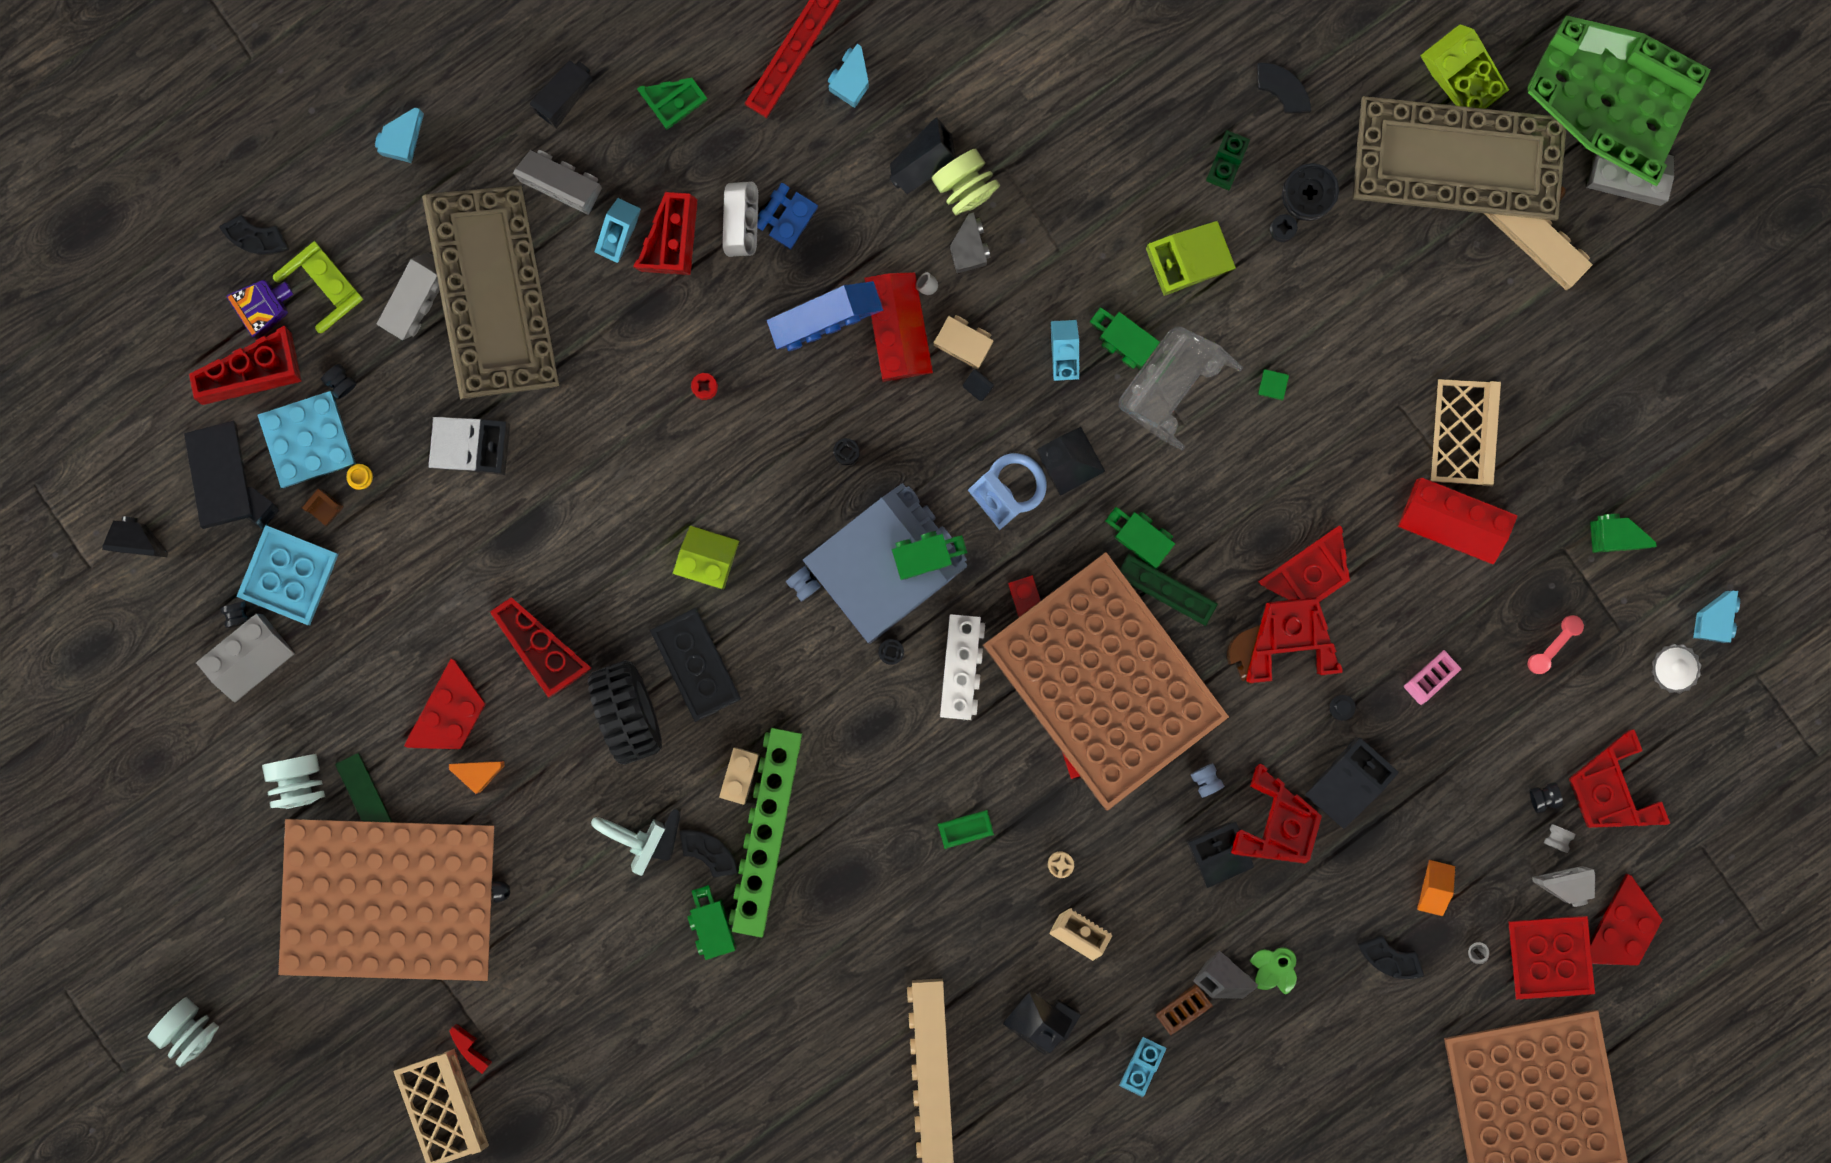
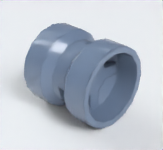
M806 566L786 581L790 588L796 590L797 597L801 602L821 587L817 580H813L810 577V571Z
M1213 763L1190 774L1193 781L1198 783V791L1202 798L1225 787L1222 780L1217 778V770Z

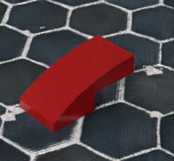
M455 1024L449 1032L456 1047L464 1058L483 1074L492 1062L472 1048L477 1038Z

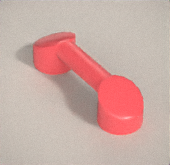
M1575 615L1565 617L1561 624L1563 631L1543 654H1534L1529 658L1528 668L1532 673L1543 674L1549 671L1552 664L1551 659L1572 636L1580 635L1583 632L1584 624L1580 617Z

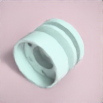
M317 754L262 765L265 782H278V787L268 791V796L279 793L281 796V800L270 802L271 808H294L312 804V802L319 798L325 797L324 791L312 793L311 789L312 786L321 785L322 780L309 779V775L320 770Z
M187 997L179 1001L148 1035V1039L159 1049L164 1048L169 1043L174 1045L168 1054L170 1059L175 1057L180 1051L182 1052L176 1060V1064L179 1067L195 1059L209 1045L213 1035L219 1028L213 1022L203 1029L209 1020L207 1015L198 1021L193 1020L199 1008Z

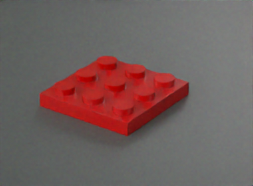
M1587 915L1508 921L1516 1000L1595 994Z

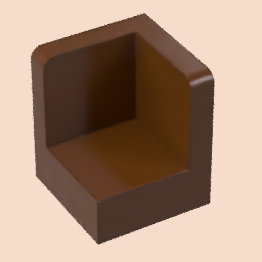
M317 489L302 509L311 513L325 526H328L344 506L325 490Z

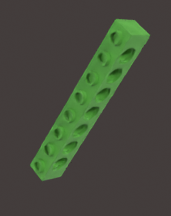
M771 728L770 733H765L763 747L767 748L766 758H760L758 772L762 773L761 783L755 784L753 798H757L756 809L751 808L748 823L753 825L751 834L746 833L743 846L748 851L746 859H741L738 872L743 877L741 885L736 884L733 898L738 900L736 910L731 909L729 925H733L732 932L756 937L764 936L803 733ZM777 748H782L786 751L787 758L783 763H777L773 759V751ZM770 774H778L781 777L782 784L780 787L772 788L769 786L768 777ZM766 799H772L776 802L777 810L774 813L764 811L763 802ZM766 824L771 827L772 835L770 838L764 839L759 836L758 828L760 825ZM756 850H763L767 854V861L765 863L758 864L754 861L753 853ZM753 875L759 876L762 880L761 888L752 889L748 884L749 877ZM746 901L756 903L757 912L750 915L744 911L743 904Z

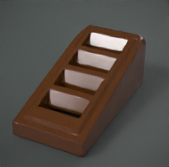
M1194 984L1155 1015L1171 1036L1213 1005L1198 985ZM1195 995L1202 1005L1197 1007L1190 997ZM1185 1000L1193 1009V1012L1190 1014L1182 1004ZM1177 1006L1185 1016L1182 1020L1173 1010ZM1168 1012L1177 1022V1024H1175L1174 1026H1172V1024L1165 1016V1014H1167Z

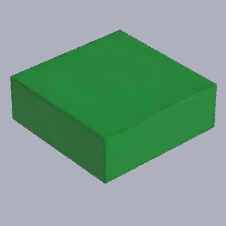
M1264 369L1257 395L1283 401L1289 375Z

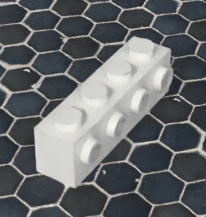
M950 614L940 717L971 720L972 715H977L978 700H974L973 695L974 689L979 690L980 674L975 673L976 664L982 663L983 649L978 648L979 638H984L985 623H980L981 617Z

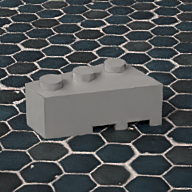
M427 252L410 260L377 322L378 326L401 340L411 336L414 337L421 327L420 321L429 312L435 297L440 291L432 254Z

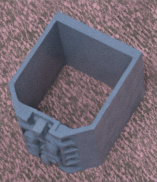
M903 483L880 498L803 559L804 563L869 644L967 567L965 563L966 557L960 555L951 558V566L901 581L891 550L896 548L895 543L906 539H911V542L914 543L922 540L921 535L936 531L937 535L943 534L944 540L952 538L943 526L938 529L933 522L936 517L927 506L922 508L919 505L920 502L915 492L909 486L906 488ZM946 544L949 554L956 552L954 545Z

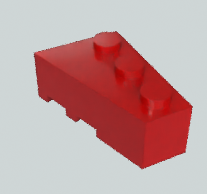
M665 192L654 217V224L648 238L646 237L643 243L644 247L639 259L636 260L633 266L640 272L691 275L697 198L687 193Z

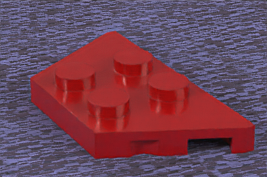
M1340 525L1259 580L1258 583L1287 600L1316 598L1319 602L1350 581L1342 527Z
M450 659L404 745L405 747L463 748L486 703L460 669L456 660Z
M1625 874L1590 940L1592 964L1639 965L1663 920L1629 874Z

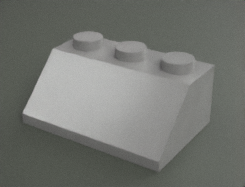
M530 150L513 172L521 183L589 215L602 189L600 184L597 183L598 178L586 172L582 176L574 172V166L564 161L558 164L552 161V156L544 151L538 150L535 153Z
M1594 153L1586 188L1661 206L1669 200L1674 180V156H1667L1664 162L1667 167L1656 187Z
M255 614L198 660L196 664L217 688L233 702H237L295 653L263 614Z

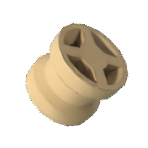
M1057 851L1049 857L1048 868L1055 877L1065 878L1073 872L1074 861L1068 853Z

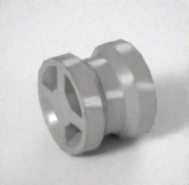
M1551 824L1550 836L1545 838L1544 844L1568 853L1570 850L1569 843L1575 838L1576 834Z

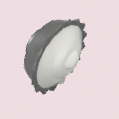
M1673 643L1670 646H1664L1660 652L1656 653V657L1652 661L1653 668L1651 672L1654 675V681L1660 685L1661 689H1666L1669 693L1676 692L1681 694L1683 691H1690L1691 687L1697 684V679L1701 676L1700 669L1702 665L1699 663V656L1694 654L1692 648H1686L1684 644L1676 645Z

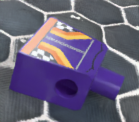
M261 280L226 297L250 335L255 339H259L288 314L282 302L294 293L286 281L273 289L268 281Z

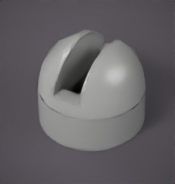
M925 272L918 278L916 289L923 294L931 295L937 291L938 282L933 275Z
M1481 942L1472 944L1468 950L1470 960L1476 964L1485 963L1489 958L1488 947ZM1477 948L1485 958L1481 960L1473 950Z

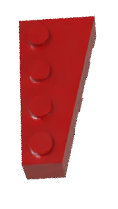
M283 326L277 329V332L267 337L263 336L255 340V343L243 349L239 348L233 351V354L190 373L189 377L194 399L201 405L302 382L292 333Z
M512 597L490 611L491 616L548 699L591 671V667L580 659Z

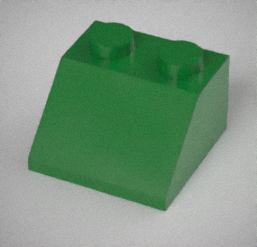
M1620 514L1598 516V521L1590 522L1593 553L1656 547V541L1629 518H1620Z

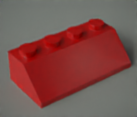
M915 272L889 273L864 278L865 282L874 281L883 307V311L871 315L882 381L886 382L933 373L919 292L916 289L917 280Z
M1421 477L1415 481L1398 527L1494 565L1510 537L1518 515Z

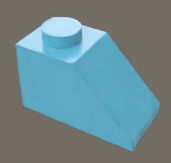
M413 108L383 126L382 133L379 132L376 137L375 147L378 148L377 152L385 157L412 163L424 113L418 108Z
M617 198L605 216L595 253L618 263L635 229L641 209Z

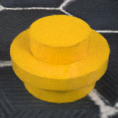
M353 465L347 472V482L354 489H366L372 483L373 474L366 465Z

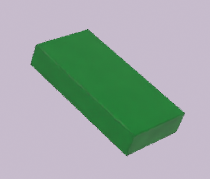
M987 810L938 824L945 849L994 835Z

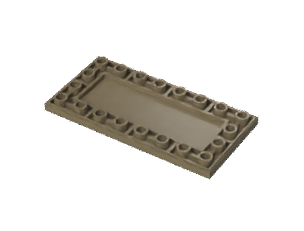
M1363 96L1361 99L1352 199L1557 221L1559 219L1566 128L1553 116Z
M522 185L423 195L422 198L460 399L559 386Z

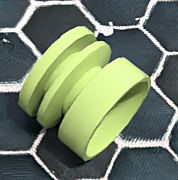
M972 149L957 157L932 177V181L940 193L953 190L954 193L946 201L948 205L960 201L952 209L955 215L978 207L988 200L992 193L1000 186L997 180L985 184L993 176L991 171L979 175L978 171L984 166L985 161L977 149Z

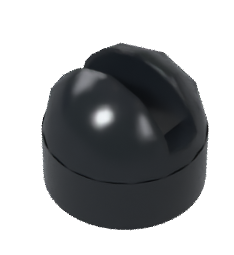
M504 881L491 882L494 903L507 900L511 893L510 886Z

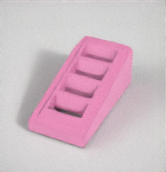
M1443 650L1404 685V688L1422 705L1452 679L1461 668ZM1441 661L1450 672L1447 674L1438 662ZM1432 668L1440 675L1441 680L1431 671ZM1424 675L1432 682L1434 687H1431L1427 683V681L1423 678Z

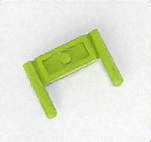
M313 241L273 275V279L275 282L280 283L302 265L305 271L337 307L315 326L318 333H323L360 303L363 298L320 246Z

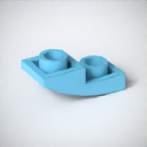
M1142 1037L1119 1086L1143 1097L1154 1073L1159 1067L1166 1048Z

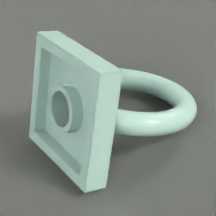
M595 817L591 821V825L602 834L631 847L630 852L636 854L631 864L632 872L642 876L665 830L663 823L653 819L647 833L639 831L638 834H635L603 818Z

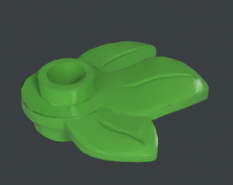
M1285 947L1278 948L1275 951L1263 949L1252 956L1250 962L1259 968L1256 975L1258 989L1268 990L1277 985L1284 994H1288L1294 988L1297 980L1294 970L1296 955L1291 949ZM1286 958L1288 963L1283 965L1278 960Z

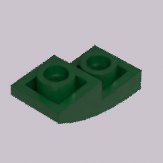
M1226 130L1206 182L1229 191L1250 139Z

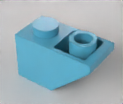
M858 44L854 49L849 48L842 58L844 64L840 70L835 69L828 79L830 83L829 91L854 108L869 88L862 47Z
M1077 320L1051 321L1054 381L1079 379Z
M1738 591L1724 592L1697 612L1693 638L1723 643L1731 642V638L1735 637L1737 629L1734 617L1740 607V598L1737 597Z

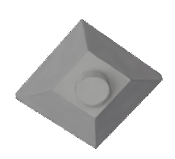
M1579 866L1532 877L1535 884L1560 900L1569 904L1572 903L1573 907L1588 904V899L1595 898L1594 869Z

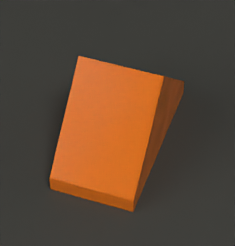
M504 761L449 764V770L475 794L480 793L504 767Z
M1429 860L1417 910L1440 916L1444 915L1454 894L1455 866Z

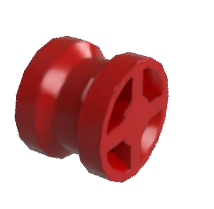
M701 373L693 378L691 389L697 398L709 400L716 395L718 385L713 376L708 373Z

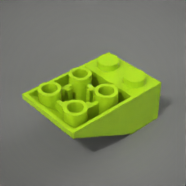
M1461 24L1420 55L1431 75L1456 106L1486 109L1509 91L1477 33L1472 28Z
M1218 221L1170 235L1149 243L1146 247L1164 296L1236 269Z

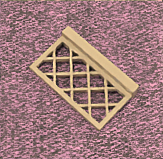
M1438 379L1431 473L1432 482L1483 486L1494 485L1501 382ZM1443 386H1454L1460 392V395L1450 404L1442 396ZM1460 387L1468 388L1463 392ZM1473 387L1484 388V398L1476 405L1466 395ZM1464 397L1473 408L1461 417L1452 405ZM1442 401L1447 405L1443 410H1441ZM1482 403H1483V413L1478 409V407H1479ZM1450 409L1459 420L1447 429L1440 420L1441 415ZM1474 410L1482 417V424L1475 430L1464 420ZM1460 422L1471 432L1461 442L1450 432ZM1441 426L1445 432L1439 436ZM1482 428V430H1481V438H1480V437L1476 434V432H1478V431ZM1446 434L1457 444L1447 454L1439 448V440ZM1472 436L1481 443L1480 450L1473 456L1462 446ZM1460 447L1469 459L1457 468L1448 457ZM1438 451H1439L1440 454L1443 456L1439 461H1438ZM1480 454L1478 464L1474 458ZM1446 459L1455 471L1448 477H1437V466ZM1472 461L1479 469L1478 479L1466 478L1460 470ZM1458 473L1462 478H1453V476Z
M455 1049L393 1071L426 1163H446L469 1154L481 1152L489 1146ZM437 1062L440 1069L438 1079L425 1073L429 1064ZM410 1071L419 1076L414 1087L406 1084L403 1073ZM423 1078L435 1084L430 1095L418 1090ZM439 1086L446 1089L449 1094L446 1103L434 1098ZM415 1095L428 1100L423 1112L414 1107L413 1099ZM431 1103L444 1108L439 1120L427 1114ZM447 1111L454 1113L457 1117L458 1122L455 1128L443 1122ZM424 1119L436 1124L432 1136L424 1133L421 1125ZM440 1127L452 1132L448 1144L435 1138ZM456 1135L465 1139L468 1149L460 1151L451 1146ZM433 1143L445 1149L442 1157L433 1160L430 1152Z

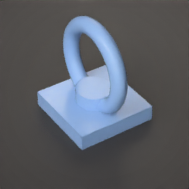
M1011 453L998 458L990 470L973 484L968 491L1000 530L1020 512L1030 511L1042 502L1046 493L1047 482L1042 468L1035 460L1024 454ZM1017 463L1024 465L1035 476L1036 491L1029 500L1016 502L1010 489L998 479L1000 471L1008 464Z

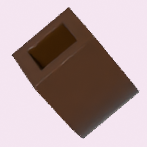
M1260 625L1240 632L1231 640L1228 646V664L1239 661L1240 666L1237 667V671L1242 682L1246 680Z

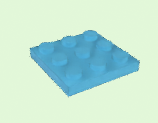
M332 391L258 414L281 488L356 465Z
M265 525L236 597L303 624L310 625L339 554Z

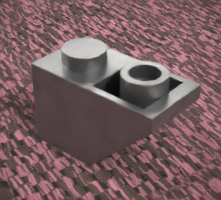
M974 213L968 214L950 246L957 273L986 266V259L990 258L987 243L982 244L980 234L984 233L980 218L975 219Z
M1220 951L1206 961L1193 980L1211 998L1243 999L1258 986L1249 975L1244 973Z

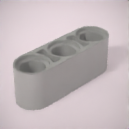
M754 182L728 183L724 191L723 250L728 257L750 256L755 253L757 247L758 188Z

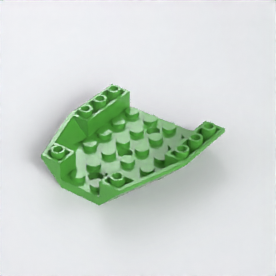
M1566 15L1545 50L1527 88L1528 93L1588 150L1657 187L1667 167L1664 162L1693 99L1703 88L1711 69L1644 33ZM1556 74L1562 75L1566 82L1559 81L1556 78ZM1601 99H1607L1611 103V107L1605 106ZM1646 123L1653 124L1657 131L1650 130Z

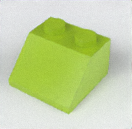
M690 526L681 546L673 574L724 590L739 541Z

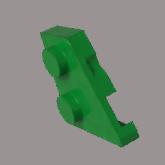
M693 78L637 88L666 130L708 100Z

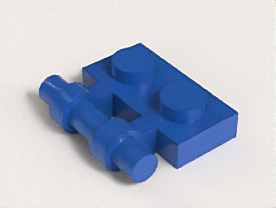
M781 183L777 191L774 190L770 195L771 200L764 210L761 209L759 212L757 228L763 231L766 225L770 224L774 228L769 236L791 250L818 209V205L797 192L792 200H789L785 196L790 188ZM781 204L786 209L778 220L773 214Z

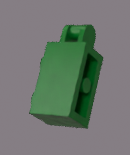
M1099 308L1089 321L1092 326L1103 333L1099 338L1103 342L1101 346L1111 354H1114L1116 351L1123 357L1122 362L1132 369L1135 367L1141 369L1160 343L1120 312L1114 317L1106 310ZM1105 318L1111 322L1107 328L1101 325Z
M1115 507L1105 520L1109 526L1118 532L1114 537L1116 540L1155 569L1175 545L1171 541L1173 536L1163 528L1158 531L1151 525L1153 520L1142 512L1139 515L1134 512L1129 517L1119 508ZM1120 517L1127 521L1122 528L1116 525Z
M936 531L921 535L922 540L914 543L911 542V539L895 543L896 548L891 549L901 581L951 566V558L968 553L962 535L944 540L943 534L937 535ZM954 543L956 552L949 554L946 544Z
M710 885L692 890L696 907L690 910L691 915L688 916L691 930L697 931L699 940H696L695 943L699 955L704 954L705 960L735 951L737 948L722 899L714 900ZM708 896L710 903L701 905L699 899Z

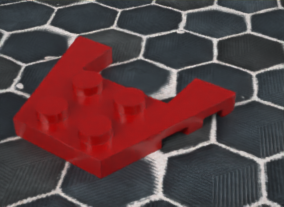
M1306 598L1266 603L1246 677L1247 682L1272 681V654L1316 649L1317 674L1342 673V667L1337 661L1336 649L1330 641L1327 632L1328 626L1318 599Z
M1635 729L1628 730L1569 778L1584 821L1589 828L1670 824L1663 803L1660 801L1636 810L1619 766L1618 760L1643 751Z
M1259 764L1255 768L1250 787L1274 798L1263 838L1261 839L1240 830L1236 834L1231 853L1234 855L1307 863L1311 858L1322 815L1300 796H1294L1284 787V782L1279 778H1273L1267 772L1268 769L1264 765Z

